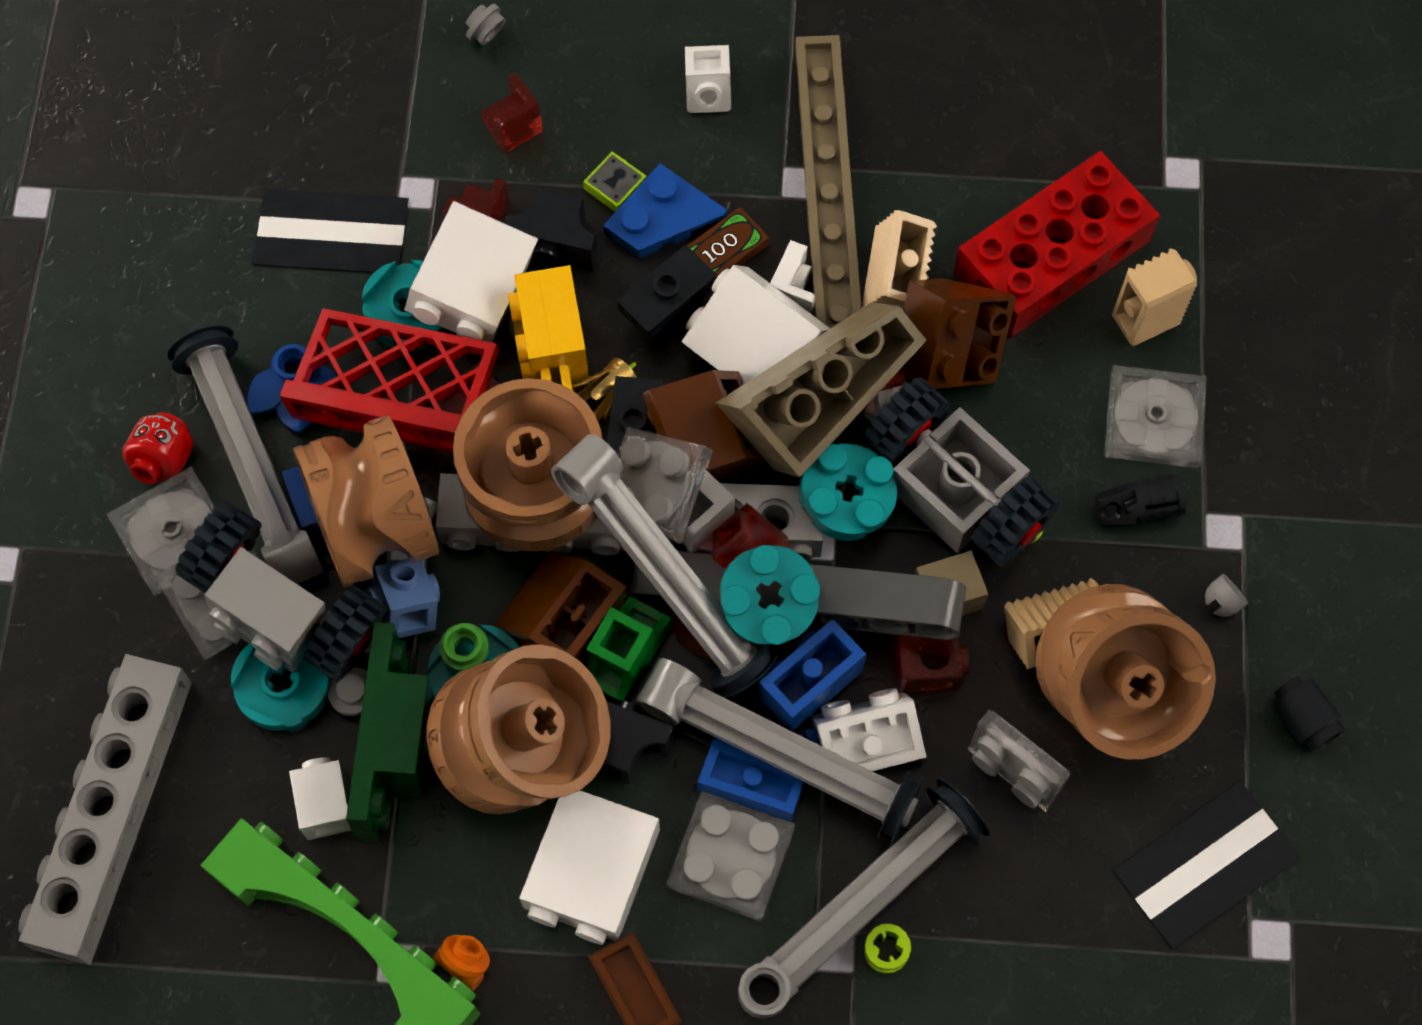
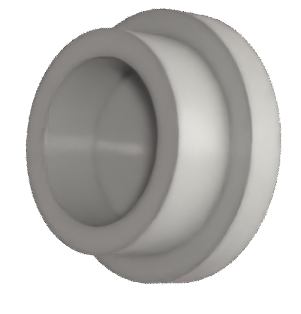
M483 4L478 6L466 20V25L469 27L466 37L471 41L477 40L481 45L491 41L506 21L500 14L501 8L496 4H492L489 7Z
M353 667L339 682L331 679L328 698L333 708L340 714L346 716L361 715L367 676L366 670Z

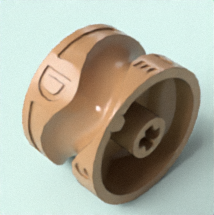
M526 378L511 380L496 385L481 394L470 404L459 421L454 436L453 456L468 511L477 526L489 538L503 546L522 551L551 550L566 545L581 536L597 518V514L589 504L580 505L566 496L558 487L551 474V468L588 434H594L602 438L601 428L595 414L589 405L574 391L561 384L544 379Z
M389 415L371 420L363 425L364 437L357 448L349 446L342 437L335 436L322 437L309 442L307 445H299L293 448L306 491L343 588L350 587L358 581L364 582L374 577L373 565L377 557L386 551H400L406 554L412 563L439 554L435 533L421 490L403 443Z
M1105 584L1091 587L1075 594L1064 602L1050 617L1042 630L1037 645L1036 673L1043 694L1050 704L1073 724L1075 729L1096 749L1110 756L1122 759H1146L1159 756L1174 749L1188 739L1199 727L1209 710L1214 696L1216 682L1215 665L1210 649L1202 636L1180 617L1171 613L1154 597L1135 587L1123 584Z
M527 645L499 655L491 661H486L461 671L449 679L438 691L430 707L426 740L429 757L436 774L445 788L457 800L472 809L483 813L500 815L539 805L547 799L568 796L590 783L601 769L607 756L610 743L611 721L608 705L601 687L592 673L579 660L553 646Z

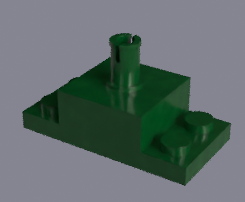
M374 622L346 820L357 842L378 844L379 830L388 829L391 800L386 799V795L424 799L429 763V751L426 740L427 720L430 707L435 698L428 675L410 674V656H406V642L399 640L395 624Z

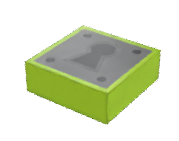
M612 151L583 181L584 190L616 212L647 176Z

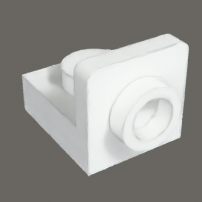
M729 45L685 47L687 111L689 113L730 111Z
M790 240L770 284L813 315L815 295L804 290L812 270V266L806 264L808 246Z

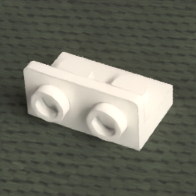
M896 688L873 692L868 695L869 701L851 705L848 700L832 702L821 707L822 713L811 716L812 725L817 730L820 746L871 771L926 758L914 700L906 693L898 694Z

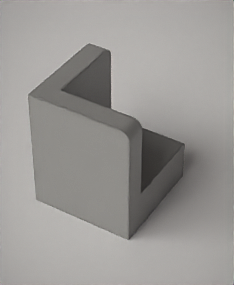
M700 465L691 473L690 490L683 506L672 518L662 525L693 553L734 517L735 497Z

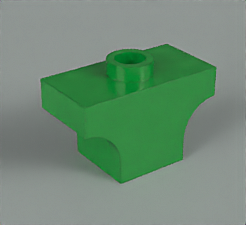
M629 596L619 610L610 607L586 649L589 653L587 669L601 687L603 695L616 702L618 700L630 701L674 624L671 617Z

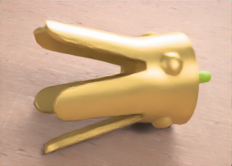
M615 357L601 372L572 385L573 387H579L594 380L577 393L584 401L591 397L594 400H599L606 395L594 412L598 422L603 417L606 421L611 414L615 376L637 378L632 370L636 366L635 362L628 365L623 360Z

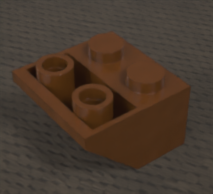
M949 279L910 280L903 311L927 341L897 373L911 381L922 377L935 389L995 384L1016 296L1008 292Z
M712 370L652 388L642 393L648 407V419L656 430L659 440L687 453L691 473L701 465L717 481L729 480L765 461L716 404L717 401L744 385L739 371Z
M550 551L493 626L509 634L520 647L537 644L553 646L569 653L585 665L589 660V653L586 649L610 607L619 610L627 601V586L587 560Z

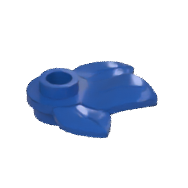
M296 344L281 347L273 356L270 368L253 378L247 396V405L251 414H261L277 410L278 417L283 424L295 433H302L310 427L312 422L293 419L279 395L285 381L294 380L296 373L289 374L287 370L291 365H300L306 347ZM322 366L312 372L308 383L322 385L337 376L331 369Z

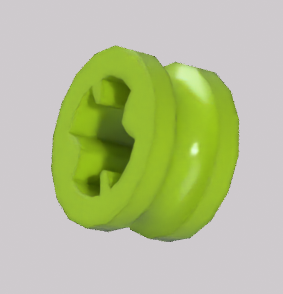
M881 924L873 928L868 934L864 946V957L868 965L876 972L883 974L895 973L902 969L907 963L911 952V943L908 935L899 926L893 924ZM886 936L893 937L897 940L895 949L901 953V956L894 960L891 955L888 962L880 960L878 958L879 948L873 944L876 939L880 938L882 942H885Z

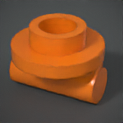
M451 935L447 937L432 958L438 966L452 977L457 978L472 991L482 982L483 974L490 964L489 954L482 943L469 935Z

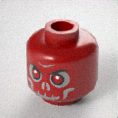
M164 412L143 416L135 424L123 446L122 456L130 468L131 474L137 480L146 484L171 482L180 475L191 455L193 439L187 425L175 415Z

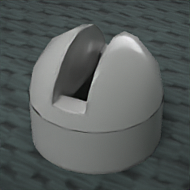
M1224 574L1220 575L1207 587L1204 595L1206 606L1215 599L1220 606L1213 614L1221 617L1232 616L1248 604L1242 592Z

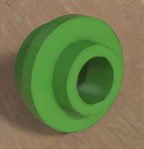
M460 623L445 631L439 643V651L443 662L449 668L461 672L485 662L489 653V642L486 634L478 626L470 623ZM461 643H471L474 648L470 654L461 656L456 653V649Z

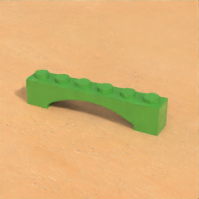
M241 818L200 865L211 877L248 907L255 899L290 904L326 919L350 935L373 957L387 978L401 1013V1017L395 1025H472L480 1016V1012L472 1004V1001L477 996L472 990L454 976L446 983L433 973L432 970L437 963L415 945L407 952L393 940L398 932L377 914H374L370 920L366 919L354 909L360 902L356 897L337 882L331 889L325 886L316 878L321 870L300 852H297L291 858L278 847L283 842V839L261 821L253 828Z

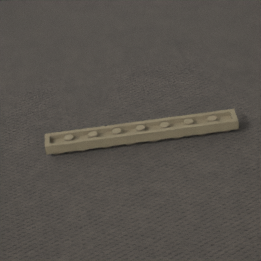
M840 36L795 37L813 294L815 295L814 315L826 326L832 328L862 308Z

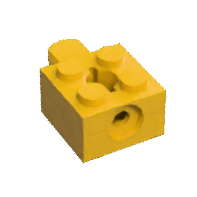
M570 265L514 274L517 292L508 293L522 378L544 379L561 384L574 392L581 391L590 382L579 387L572 386L588 378L589 373Z

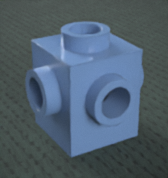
M409 559L391 560L385 564L373 566L374 577L372 578V586L366 588V593L388 607L387 616L382 623L395 624L399 638L435 631L440 590L435 575L433 573L427 574L422 560L416 563H412Z

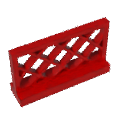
M323 308L294 380L285 381L279 396L293 419L364 434L363 425L371 420L389 415L402 442L453 453L454 436L459 421L470 404L484 393L498 356L499 348L497 343ZM331 325L350 328L354 335L330 349L325 342ZM381 335L393 337L397 346L374 358L365 345ZM424 344L433 345L438 348L439 356L416 367L409 355V352ZM361 347L368 361L343 373L335 359ZM468 353L482 355L479 367L460 376L453 361ZM404 356L411 370L386 382L379 368ZM330 362L338 374L337 377L322 385L308 383L314 370ZM448 365L455 379L431 392L423 377ZM373 371L382 384L366 394L353 392L349 385ZM418 380L426 395L409 404L398 402L393 393ZM472 384L471 389L469 391L467 386ZM462 389L467 400L461 415L442 411L437 402Z

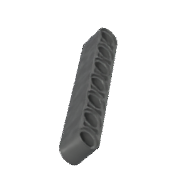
M678 551L720 605V581L724 571L736 557ZM635 563L628 598L631 596L654 609L670 610V606ZM809 564L820 584L819 607L810 626L823 627L830 620L834 619L842 629L942 640L959 637L966 593L965 585L959 581L942 577ZM773 582L769 586L758 585L756 591L761 596L758 602L760 607L766 609L770 604H774L777 607L781 604L782 598L778 595L781 587L777 583Z

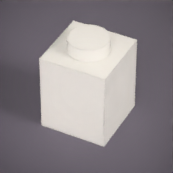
M328 757L314 758L302 763L301 769L289 771L299 829L307 840L351 831L346 820L350 795L347 772L339 760L332 761Z

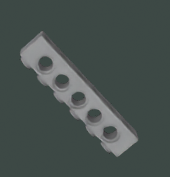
M125 654L121 667H116L113 670L108 682L107 692L109 699L105 710L95 717L91 727L90 739L92 745L86 760L82 759L78 763L74 772L73 787L75 790L68 807H64L58 815L55 825L57 839L51 855H46L39 866L37 873L39 887L32 904L26 905L19 920L18 929L19 933H21L19 942L32 950L91 966L192 681L182 668ZM148 704L147 712L141 719L132 722L128 721V715L135 706ZM131 750L130 758L124 766L115 769L111 768V761L118 752ZM112 796L113 805L111 809L102 816H94L96 803L104 797ZM95 844L96 851L93 858L85 864L77 865L76 857L79 850L85 845ZM70 892H77L78 901L76 906L68 913L59 914L58 906L60 900Z

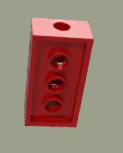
M1099 151L958 247L953 273L963 283L1004 291L1016 296L1007 334L1011 339L1149 243L1160 214L1105 154Z

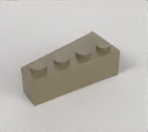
M871 302L720 399L716 404L773 470L801 477L927 340L900 306Z

